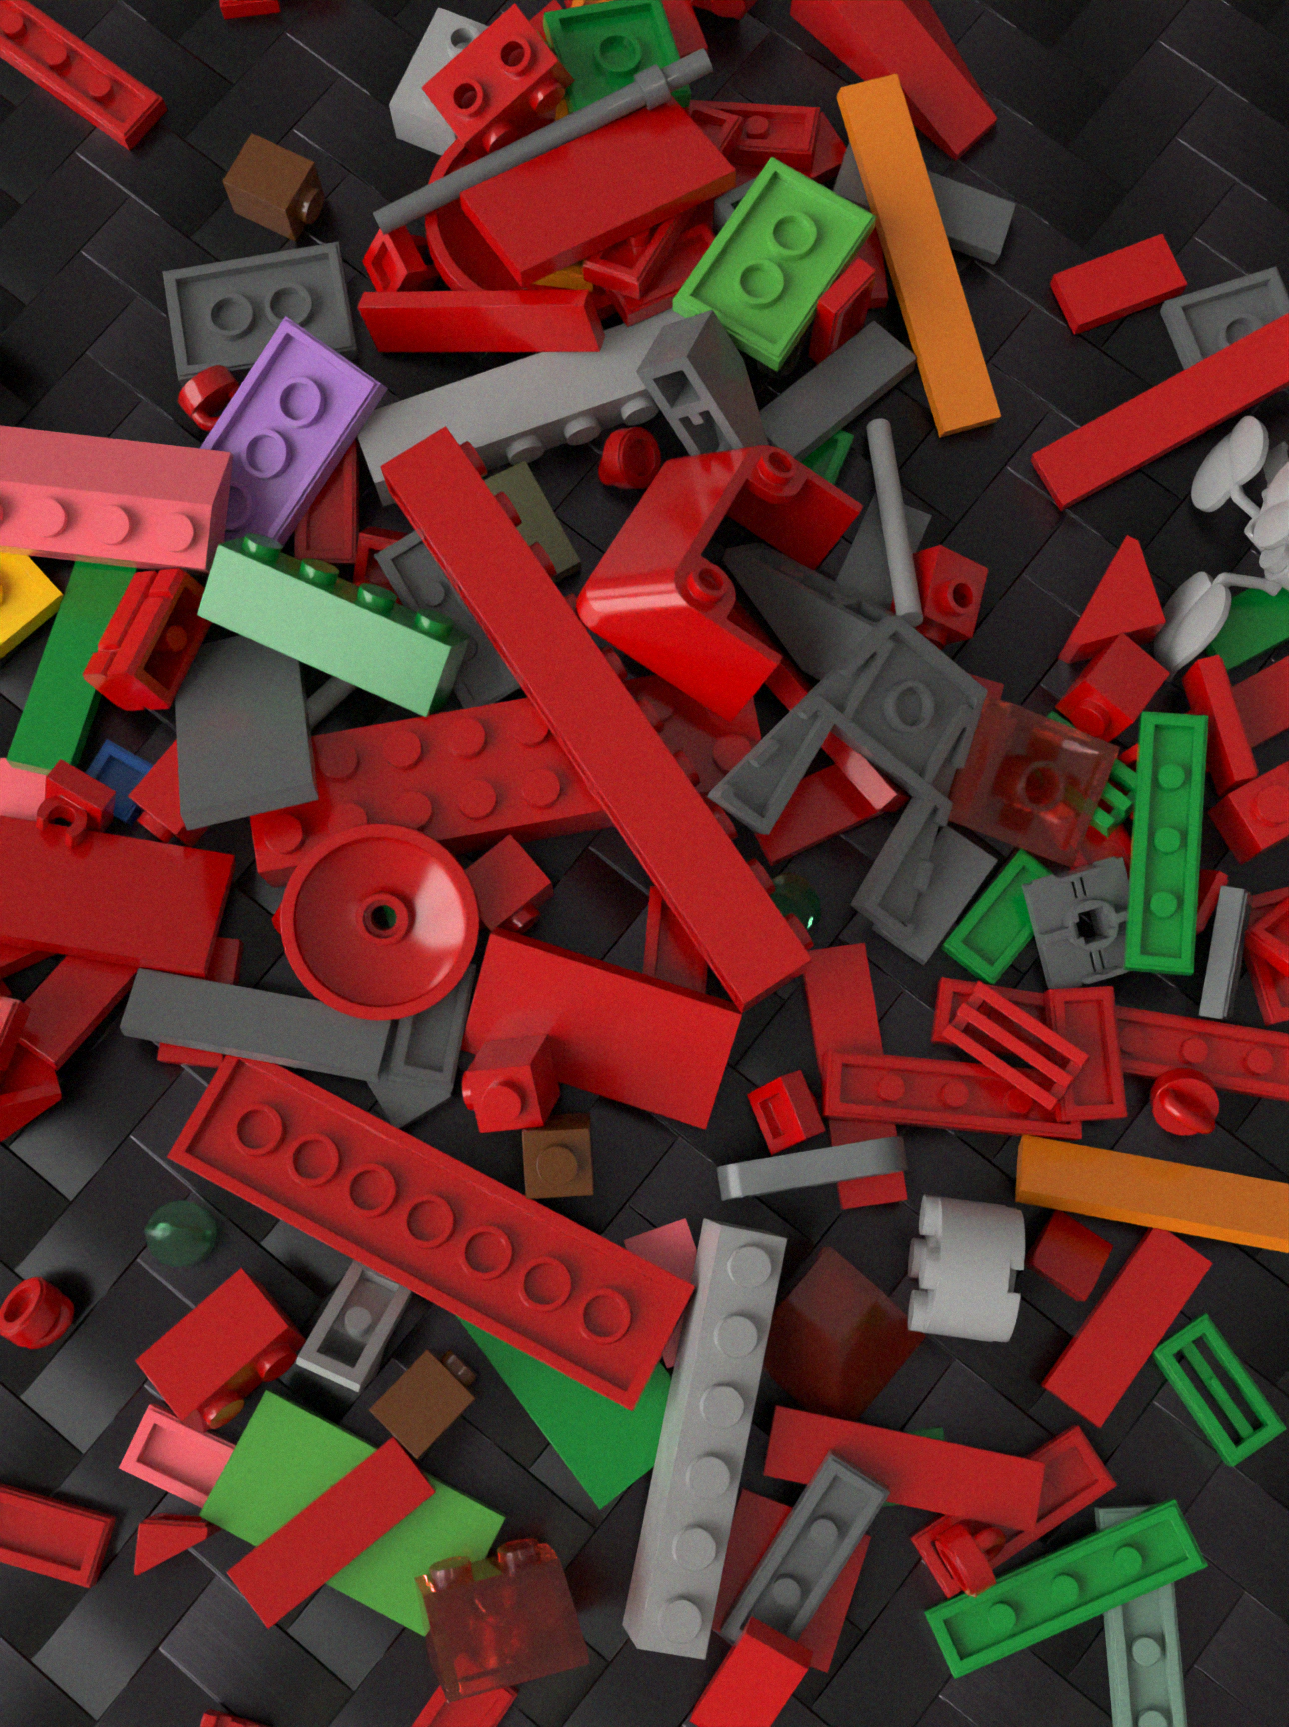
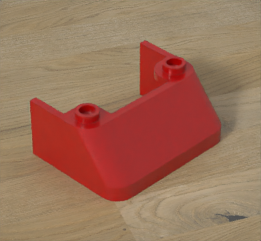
M758 445L672 458L663 464L576 599L577 613L584 625L592 632L731 723L775 670L783 656L726 619L735 604V589L731 580L722 569L701 556L703 550L726 514L791 559L815 570L859 515L863 505L794 459L787 451L778 447Z

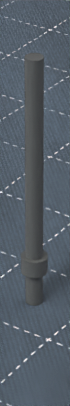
M701 48L661 69L655 64L633 75L635 82L374 211L373 215L383 235H386L460 198L459 193L597 130L643 106L651 110L670 101L671 92L713 72L710 59L704 48Z

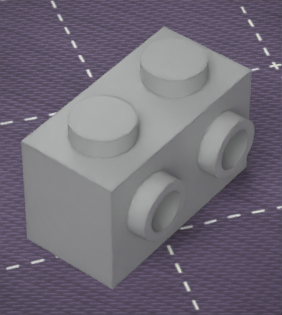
M438 7L389 104L396 138L441 156L458 138L421 87L489 26Z

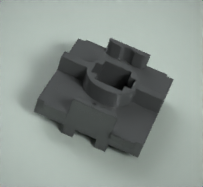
M1109 857L1093 862L1090 865H1081L1073 870L1054 873L1022 884L1048 989L1077 988L1082 986V983L1091 984L1130 972L1129 970H1123L1129 881L1123 857ZM1089 910L1095 934L1084 939V937L1079 936L1076 922H1079L1078 913Z

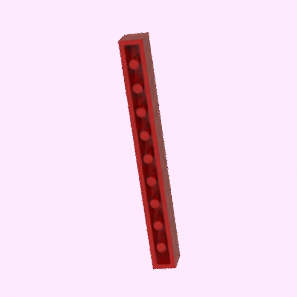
M445 426L381 465L380 468L389 493L741 1014L807 971L812 961L807 950L814 946L807 930L793 913L785 917L780 913L769 895L776 891L769 875L755 858L745 862L736 849L732 840L737 838L738 834L733 823L719 805L715 804L708 808L695 789L701 783V780L694 766L681 750L674 754L670 753L658 735L664 731V726L658 714L645 697L635 702L622 681L628 678V674L619 657L609 645L599 649L587 632L588 628L581 621L577 613V597L573 593L563 597L551 578L556 576L557 572L546 551L537 541L530 546L527 545L516 527L522 524V521L508 496L503 491L493 495L483 481L482 477L487 475V470L472 444L466 441L459 445Z

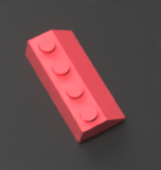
M0 425V552L159 571L180 568L188 574L209 576L218 544L224 543L234 454L225 451Z

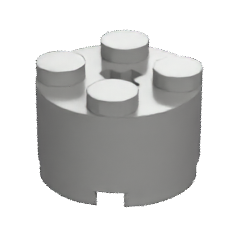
M926 1194L923 1196L919 1218L920 1235H925V1239L912 1238L908 1259V1277L919 1279V1290H912L909 1302V1330L988 1342L1009 1341L1015 1327L1021 1297L1020 1293H1013L1016 1270L1024 1271L1025 1226L1021 1210L1000 1204Z

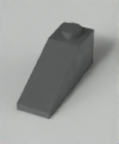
M710 310L664 325L636 373L689 454L698 455L758 445H769L745 362L715 312Z
M761 542L726 548L722 560L800 669L820 681L884 617L896 615Z

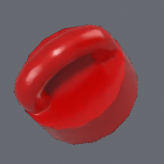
M211 366L198 373L184 385L177 401L192 421L202 430L211 432L220 416H210L231 401L240 385L226 366Z
M641 427L621 428L612 432L605 442L603 456L598 467L599 480L604 485L616 486L623 490L644 489L650 486L661 465L660 450L653 435Z
M1176 1068L1165 1072L1156 1079L1150 1090V1104L1156 1122L1165 1131L1175 1135L1210 1134L1214 1131L1215 1119L1219 1113V1099L1212 1081L1203 1072L1192 1068Z
M42 1277L29 1278L16 1286L0 1308V1334L17 1346L28 1349H40L51 1345L67 1331L73 1322L74 1304L57 1287Z
M956 1522L936 1536V1548L955 1581L969 1597L973 1596L975 1598L996 1584V1579L989 1562L1003 1550L1006 1543V1536L1000 1528H987L971 1537L966 1529Z

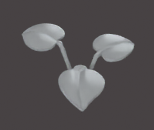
M1252 416L1243 417L1233 428L1232 432L1220 440L1209 452L1194 478L1191 497L1195 507L1204 512L1217 510L1231 496L1232 500L1251 518L1259 513L1260 517L1254 528L1253 540L1255 544L1265 549L1262 551L1259 559V564L1264 569L1265 578L1224 572L1213 580L1209 574L1201 571L1190 577L1175 591L1162 610L1166 623L1154 638L1155 661L1170 673L1165 680L1170 684L1177 671L1200 654L1223 627L1231 606V593L1228 587L1239 586L1260 589L1271 596L1277 595L1282 587L1289 591V462L1283 466L1271 482L1267 491V505L1260 509L1245 495L1242 487L1263 467L1269 446L1266 427Z

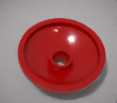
M369 823L353 826L331 835L316 845L301 860L290 877L284 892L280 912V931L285 954L293 971L302 984L316 998L334 1010L352 1017L367 1020H394L412 1016L435 1005L461 980L476 949L479 934V908L469 876L460 862L445 846L429 835L407 826L391 823ZM380 905L391 907L397 916L395 925L389 928L379 926L374 920L375 908Z

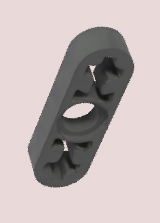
M896 1136L717 1167L721 1200L725 1201L907 1171L909 1167L903 1136Z

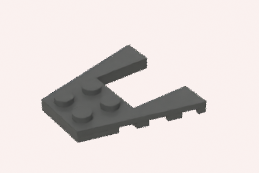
M899 615L884 617L709 792L707 797L754 833L769 834L831 731L912 796L850 904L893 938L910 941L915 926L910 924L909 921L918 892L926 893L934 864L928 860L939 826L946 827L953 806V802L948 799L954 775L957 768L964 769L988 690Z

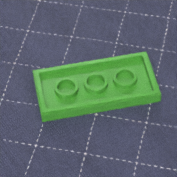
M268 1388L198 1516L257 1546L373 1453L379 1446ZM422 1470L436 1488V1492L331 1577L325 1584L441 1645L506 1518V1514Z

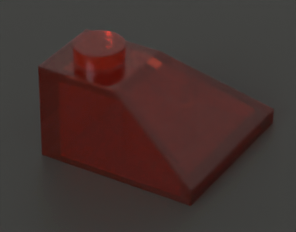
M828 1246L821 1250L774 1306L762 1370L809 1412L856 1422L925 1339L926 1335L923 1332L909 1330L908 1317L877 1286L831 1246Z

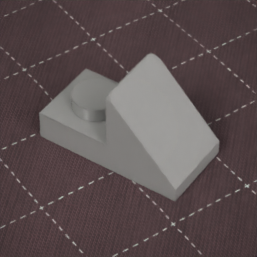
M353 1260L300 1351L296 1364L356 1392L361 1391L377 1376L385 1346L414 1292Z

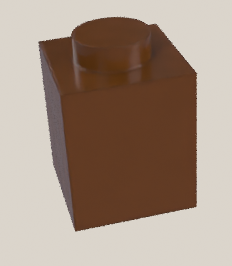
M251 133L222 181L236 214L294 241L298 239L306 224L315 222L324 203V192L313 161Z
M591 1112L549 1115L543 1127L522 1129L526 1199L593 1195L594 1161Z
M435 1347L430 1348L411 1365L369 1411L418 1459L479 1398L481 1394L471 1385L478 1378V1375L451 1348L443 1356Z

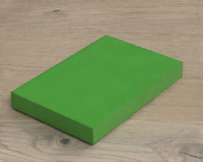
M771 157L673 299V311L684 318H689L713 310L736 348L778 372L814 319L818 300L847 270L875 228L877 216Z

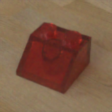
M985 698L964 769H956L948 799L953 802L948 821L1072 868L1120 747L1016 704Z
M536 1539L511 1541L497 1549V1556L471 1562L470 1557L467 1556L446 1558L433 1563L429 1567V1574L414 1577L429 1661L448 1703L590 1664L587 1648L560 1559L548 1543L538 1545Z

